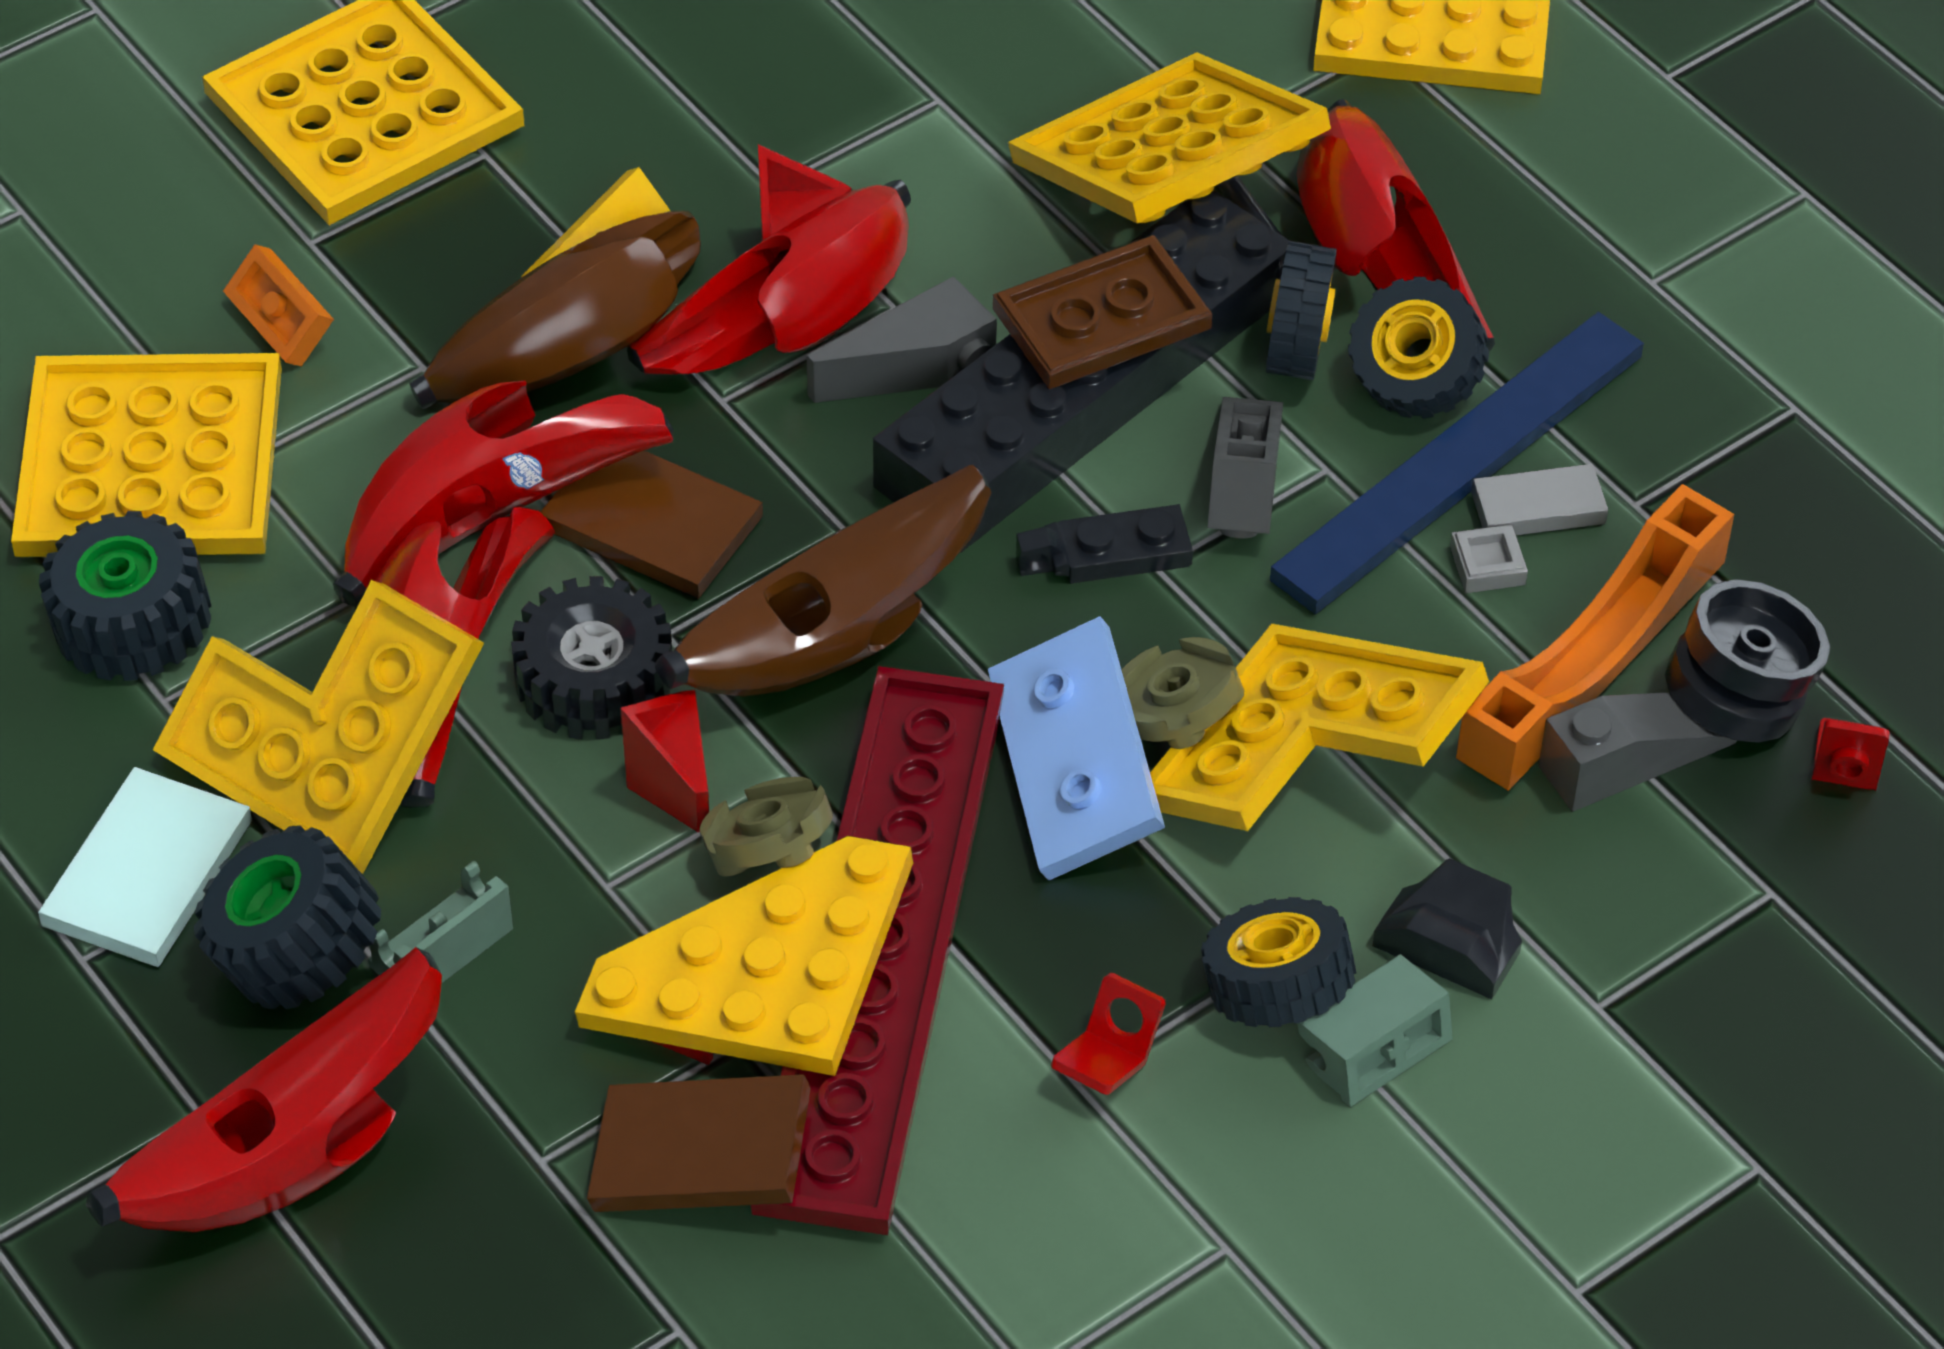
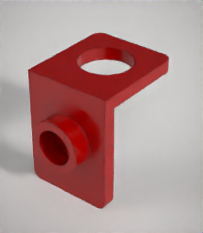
M1831 718L1821 719L1812 780L1876 791L1889 743V730Z
M1109 973L1102 980L1086 1031L1053 1056L1051 1068L1102 1094H1111L1146 1065L1166 1005L1165 999L1115 973ZM1126 998L1133 1001L1139 1007L1143 1023L1138 1032L1128 1033L1122 1031L1114 1024L1110 1014V1007L1114 999Z

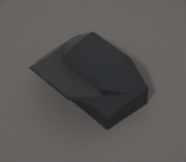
M1446 859L1419 883L1402 888L1374 930L1372 946L1395 957L1401 954L1412 964L1493 999L1521 951L1522 939L1513 924L1511 906L1512 887L1503 881L1455 860Z

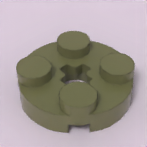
M1190 637L1178 639L1182 649L1172 650L1165 654L1161 653L1157 645L1137 655L1122 669L1141 740L1151 742L1168 741V744L1176 749L1193 746L1203 738L1204 729L1219 721L1233 705L1240 702L1243 698L1244 688L1227 648L1219 642L1207 638Z
M785 777L765 781L745 789L748 801L736 806L732 810L729 809L727 801L724 800L705 816L700 826L702 840L717 873L721 876H733L747 870L749 867L760 866L774 861L779 867H792L806 861L814 853L811 842L819 838L829 827L833 818V812L825 790L821 785L816 791L811 779L805 777Z

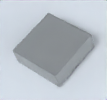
M1512 524L1452 532L1450 548L1465 593L1526 585L1528 570Z

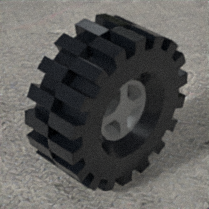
M589 576L590 586L578 587L576 578L562 581L563 592L556 594L551 587L539 592V607L528 601L521 610L522 621L515 620L512 629L513 641H511L516 692L519 701H525L526 712L535 721L543 715L544 728L554 733H557L562 725L568 726L569 738L582 740L584 730H596V740L610 738L609 728L619 726L622 731L621 707L670 694V689L659 677L655 664L661 655L672 651V636L670 623H666V612L660 603L652 607L651 595L640 588L634 595H630V584L627 581L616 579L613 588L604 587L603 576Z

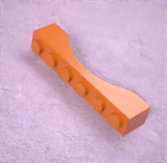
M1681 484L1646 521L1610 579L1573 624L1540 654L1514 669L1500 671L1482 690L1462 716L1456 759L1509 791L1540 758L1546 719L1597 698L1725 563L1735 514Z

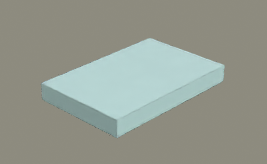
M134 767L39 910L41 926L159 968L196 910L197 903L205 896L203 889L209 879L217 876L220 872L218 867L231 855L252 822L250 807Z

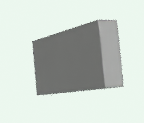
M1593 464L1473 479L1471 493L1482 528L1512 524L1515 535L1600 525L1606 524L1608 507Z

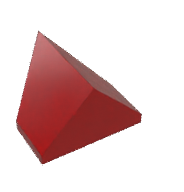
M758 144L762 241L806 213L852 191V188L845 183Z
M695 690L680 691L621 707L627 788L696 832H700L701 823L709 813V794Z

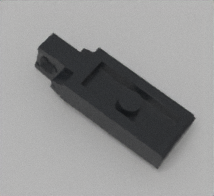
M1180 504L1058 521V523L1053 522L1042 528L1017 533L1016 559L1021 576L1054 572L1056 576H1068L1070 584L1185 568L1192 565L1193 548Z

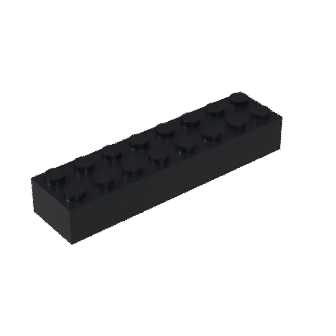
M1215 190L1201 198L1187 199L1129 244L1152 235L1157 238L1211 311V329L1050 390L1011 334H1009L873 438V487L891 501L896 502L948 477L968 465H975L983 470L992 493L981 523L971 540L961 550L962 553L1269 312L1276 279L1281 280L1289 240Z

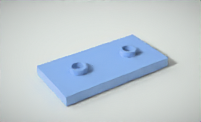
M1101 616L988 668L990 681L1004 684L1000 720L1038 868L1048 880H1052L1165 828L1110 627Z

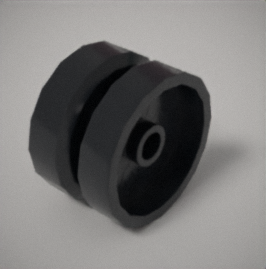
M1737 579L1712 585L1701 594L1689 617L1686 632L1679 637L1669 657L1665 678L1670 695L1683 712L1704 728L1732 740L1760 743L1780 738L1793 727L1805 705L1808 691L1815 686L1827 663L1830 644L1825 628L1810 609L1788 593L1760 582Z

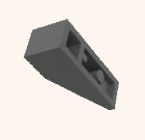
M953 276L807 354L808 397L814 403L941 387L996 345L997 318Z
M1223 397L1213 460L1207 528L1220 529L1221 533L1233 538H1252L1257 533L1270 534L1283 402Z
M1670 692L1600 696L1546 719L1539 768L1570 810L1574 812L1731 746L1737 740H1732L1707 730L1683 712L1670 695Z

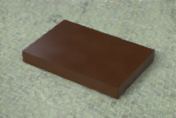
M1154 235L993 294L994 312L1049 390L1212 328L1211 311Z
M641 451L559 489L541 510V513L553 526L555 535L699 599L763 517V504L761 501L647 451Z
M805 1075L609 1085L587 1200L593 1211L609 1212L792 1203L811 1090Z

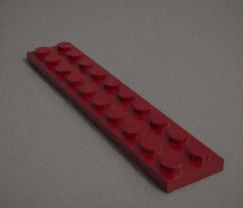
M878 666L837 841L846 836L911 847L913 865L835 1076L785 1066L782 1068L781 1076L805 1075L811 1088L792 1203L751 1205L752 1215L881 1235L889 1234L1000 721V711L1004 695V684Z

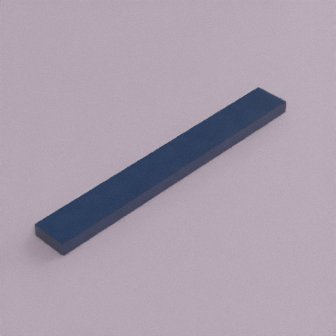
M1598 311L1273 564L1270 571V581L1316 615L1472 492L1473 479L1491 477L1642 357L1644 343Z

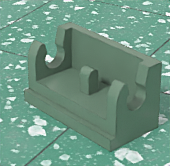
M472 861L461 870L462 887L390 941L384 929L378 931L374 943L370 945L371 957L368 958L369 967L378 975H381L417 947L428 952L434 958L442 974L443 983L513 930L508 885L495 876L484 886L479 876V865L476 861Z
M1401 954L1355 983L1352 989L1346 991V997L1340 1003L1330 1006L1327 1012L1319 1016L1316 1014L1307 1018V1021L1298 1023L1299 1035L1318 1051L1305 1059L1307 1064L1325 1083L1341 1095V1100L1349 1107H1352L1453 1040L1449 992Z

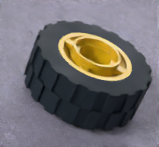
M1288 241L1281 280L1276 279L1267 325V333H1271L1266 366L1267 373L1314 380L1321 342L1327 343L1336 292V289L1331 288L1337 249Z
M1414 277V280L1408 281L1403 279L1393 281V285L1385 289L1380 288L1372 294L1373 298L1367 304L1363 303L1357 312L1359 316L1356 322L1352 323L1349 331L1351 344H1348V354L1354 362L1352 368L1370 396L1376 399L1381 407L1389 412L1394 410L1402 417L1422 416L1423 419L1434 417V414L1442 411L1447 413L1455 409V405L1464 399L1466 401L1473 394L1472 389L1477 382L1481 383L1485 374L1483 370L1484 364L1489 359V350L1485 342L1488 341L1486 330L1465 296L1458 289L1452 290L1446 282L1438 279L1430 281L1426 277ZM1431 339L1430 346L1423 354L1416 357L1406 356L1408 348L1415 341Z
M1301 897L1263 900V903L1250 904L1240 908V911L1233 915H1227L1220 920V924L1216 928H1211L1207 933V941L1202 942L1201 958L1211 998L1217 1011L1225 1013L1226 1019L1230 1021L1243 1022L1245 1026L1251 1027L1266 1025L1269 1028L1282 1027V1024L1294 1022V1024L1304 1022L1309 1017L1316 1014L1319 1016L1327 1012L1333 1004L1340 1003L1346 997V991L1352 989L1355 983L1356 965L1344 917H1339L1337 909L1331 905H1323L1322 901L1315 899L1303 900Z

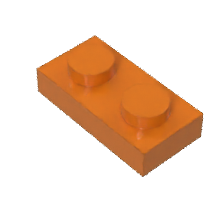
M254 244L223 290L226 296L270 346L279 353L285 363L302 367L334 321L333 317L273 250Z

